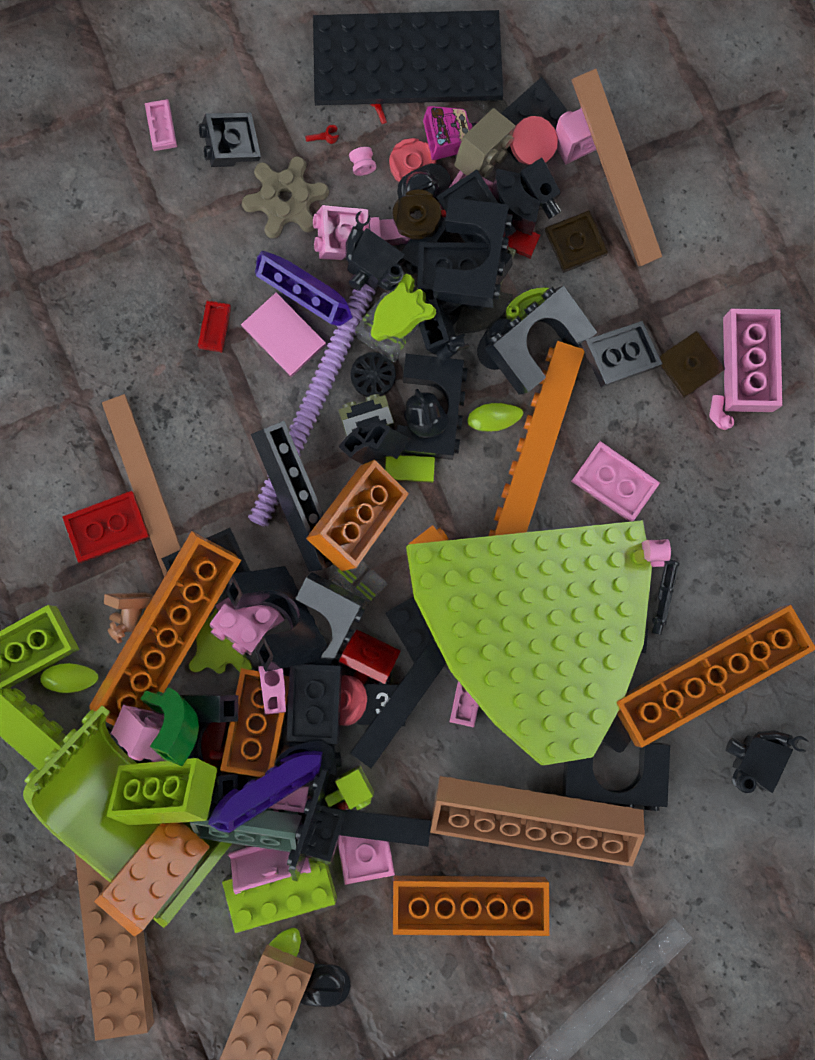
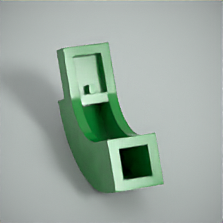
M169 687L165 693L158 691L155 694L145 691L140 700L154 713L164 716L162 728L150 747L164 760L183 766L197 740L199 723L195 710L175 690Z

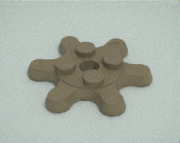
M301 157L292 158L288 169L281 172H274L268 164L263 162L257 164L254 169V175L262 183V188L258 193L246 195L242 200V207L247 212L262 211L267 215L268 221L264 231L269 238H278L282 233L284 225L289 222L297 223L304 232L314 231L313 216L309 211V207L314 201L325 200L329 195V188L326 184H309L304 181L303 175L307 165ZM280 192H289L292 194V197L288 201H281L279 199Z

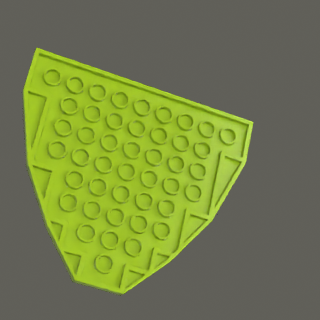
M643 520L418 543L406 546L414 599L451 673L490 720L540 765L592 758L620 709L617 701L626 695L644 645L652 573L651 562L644 559V550H642V542L646 541Z

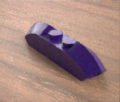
M261 251L257 256L255 273L258 278L332 325L341 326L353 318L345 299L325 283L275 254Z
M306 751L289 755L280 760L281 766L270 768L260 779L251 780L246 783L242 790L239 791L234 788L217 804L208 824L218 831L232 832L315 779L316 774L320 772L322 752Z

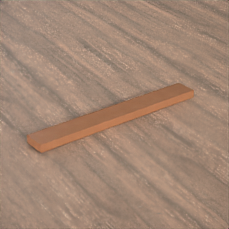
M597 69L571 79L635 259L638 266H643L663 256Z
M123 394L102 402L165 577L167 570L161 558L181 550V546L127 396Z

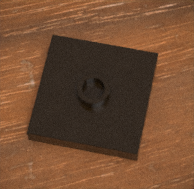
M590 210L545 227L544 231L563 273L605 257L608 254Z
M697 331L659 356L662 362L661 367L684 398L725 370Z

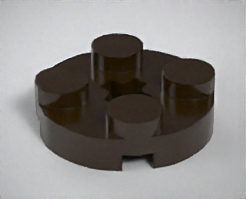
M425 190L406 192L404 197L395 202L392 213L394 224L399 234L411 239L432 237L439 227L442 218L439 202L433 198L431 193ZM416 210H420L423 216L419 219H414L410 215L415 214Z

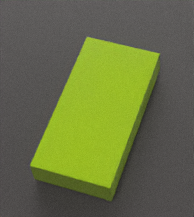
M401 455L397 459L391 456L386 457L385 470L396 481L433 483L435 457Z

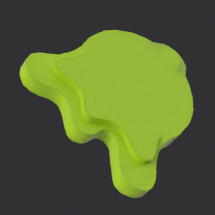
M403 275L397 288L386 295L378 304L371 329V336L375 340L382 341L384 339H391L390 337L394 336L402 338L410 333L420 322L435 317L436 309L431 304L425 303V292L421 289L413 292L415 280L411 275Z
M215 609L197 635V652L190 661V670L200 672L209 667L216 673L222 674L229 663L239 672L241 668L252 670V664L246 654L242 655L232 648L234 643L226 638L222 641L211 633L213 629L210 627V623L218 613V610Z

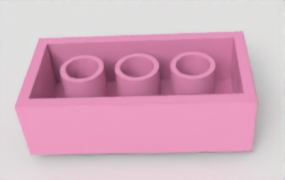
M730 309L723 317L725 411L774 412L782 406L780 309Z

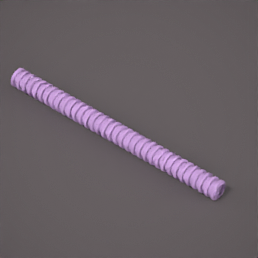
M367 284L360 291L355 289L352 291L353 296L349 297L350 302L347 304L353 318L343 325L337 326L338 329L334 330L335 336L330 338L332 342L327 345L329 349L324 351L325 356L321 358L322 363L318 364L319 370L315 371L316 377H312L313 383L308 386L310 390L306 391L305 394L307 396L302 399L304 403L299 405L300 411L296 412L297 418H293L294 424L289 427L291 429L289 433L299 456H301L300 450L304 449L303 444L307 443L306 437L310 436L309 430L314 428L312 424L317 421L315 417L320 415L318 411L323 408L321 404L326 402L325 396L329 395L328 389H332L331 383H334L336 380L334 376L338 375L339 372L337 370L342 367L340 363L344 362V356L348 354L347 349L351 347L350 342L354 341L353 336L357 334L356 329L360 328L359 322H362V316L366 315L365 309H368L370 306L368 302L372 301L371 296H374L376 293ZM269 478L264 481L266 485L261 488L262 493L258 494L259 500L255 501V508L251 509L252 515L248 516L250 521L264 527L269 525L268 519H272L271 513L275 512L274 506L279 504Z

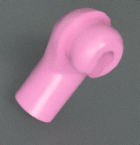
M713 395L709 414L711 420L719 429L727 430L734 426V418L726 415L723 411L725 397Z

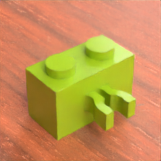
M361 765L338 776L335 782L339 789L325 797L329 807L345 799L349 809L356 807L357 810H360L371 803L374 790Z

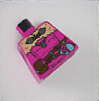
M427 107L423 123L432 160L457 155L463 136L478 123H469L464 109Z

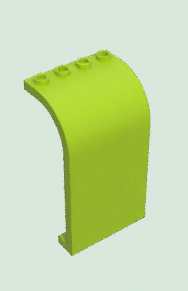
M101 706L96 712L93 709L88 712L81 721L84 725L78 731L72 729L63 739L65 745L59 751L54 748L44 759L46 764L40 771L35 768L24 780L27 784L23 791V797L33 814L53 835L106 880L111 882L159 824L126 825L107 817L119 765L137 763L110 736L106 728V719L110 712ZM183 822L188 828H190L193 831L190 822ZM202 839L210 847L154 916L153 919L164 928L170 923L232 843Z

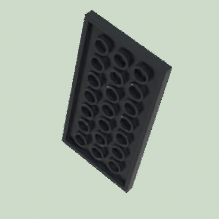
M499 10L313 15L315 106L503 100Z

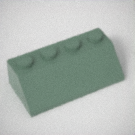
M211 803L207 821L190 822L193 832L201 839L290 852L291 849L296 850L298 842L295 839L299 824H303V818L298 812L286 810L276 812L272 808H268L228 833L218 831L208 824L211 814L218 804Z

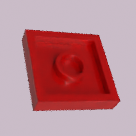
M356 629L339 662L355 669L353 677L359 679L363 684L367 683L369 677L385 684L401 651Z

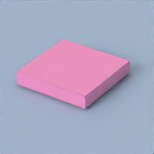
M348 836L339 837L338 849L345 885L395 875L389 842Z

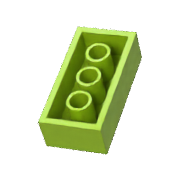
M47 605L0 631V689L11 688L80 650L57 606Z
M17 688L0 689V737L40 771L46 764L44 759L54 748L59 751L65 745L63 739L66 735L62 732L64 729L53 720L50 722L43 716L45 712L35 704L31 706L25 700V694Z
M198 758L187 759L183 766L169 761L119 765L107 817L126 825L207 821L217 768Z
M309 858L311 872L307 874L306 872L301 873L298 882L293 881L292 877L241 891L239 894H235L233 891L232 875L226 876L222 884L235 933L335 905L337 896L329 865Z

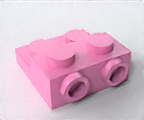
M321 206L317 214L313 216V227L318 229V237L315 238L314 249L316 252H319V259L343 260L345 258L347 238L352 227L357 224L356 214L362 211L359 221L366 223L368 209ZM369 224L364 226L362 230L369 229Z
M229 599L211 621L210 627L213 629L211 633L222 641L226 638L234 643L232 648L240 654L245 655L247 652L249 655H252L262 637L267 634L280 613L272 607L265 605L234 609Z

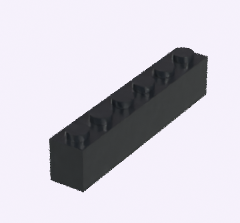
M285 421L252 433V439L308 571L323 570L333 565L326 556L306 539L324 514Z

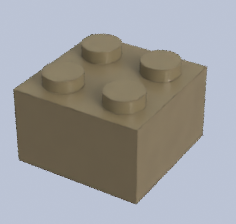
M493 108L463 136L454 166L466 176L477 169L481 177H488L497 162L501 164L509 153L507 148L514 140L512 135L516 126Z

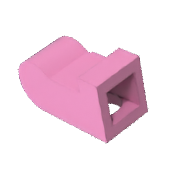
M373 217L370 220V230L392 246L407 244L411 239L399 234L393 219L379 220V217Z
M663 539L642 542L644 559L651 562L652 567H664V561H669L671 557L670 541Z
M260 666L259 672L265 714L286 712L283 668L265 672L263 666Z

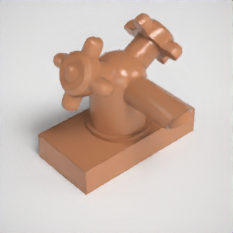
M147 592L105 594V605L122 609L121 614L116 612L110 615L109 620L113 622L110 623V628L107 630L118 644L122 642L125 632H133L141 618L142 609L147 608L154 596L153 594Z

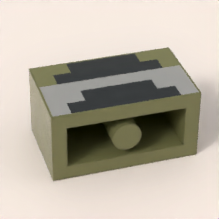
M379 394L371 395L364 402L358 404L356 401L348 402L342 405V409H338L346 437L358 427L363 429L370 426V423H382L394 428V421L385 395L381 397Z

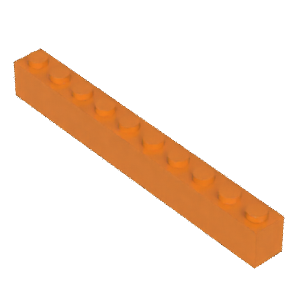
M560 341L556 342L554 348L549 347L545 361L549 362L547 370L542 369L546 378L539 383L542 384L540 393H534L531 406L535 408L532 416L527 415L523 427L527 429L525 438L520 437L516 449L517 452H520L518 461H512L509 474L513 476L510 484L505 483L501 497L505 498L503 507H497L494 520L498 522L495 531L490 529L488 536L527 532L582 362L584 349Z

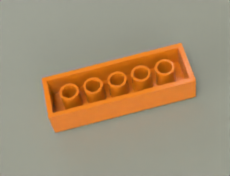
M394 876L393 935L549 936V882L546 877Z

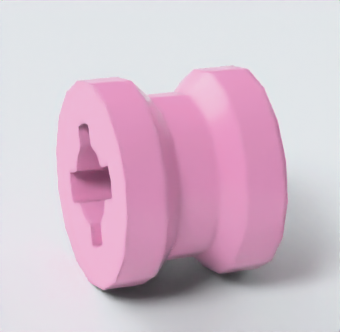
M370 147L356 148L349 154L350 161L354 163L353 172L357 176L367 175L376 170V163L372 160L373 152Z

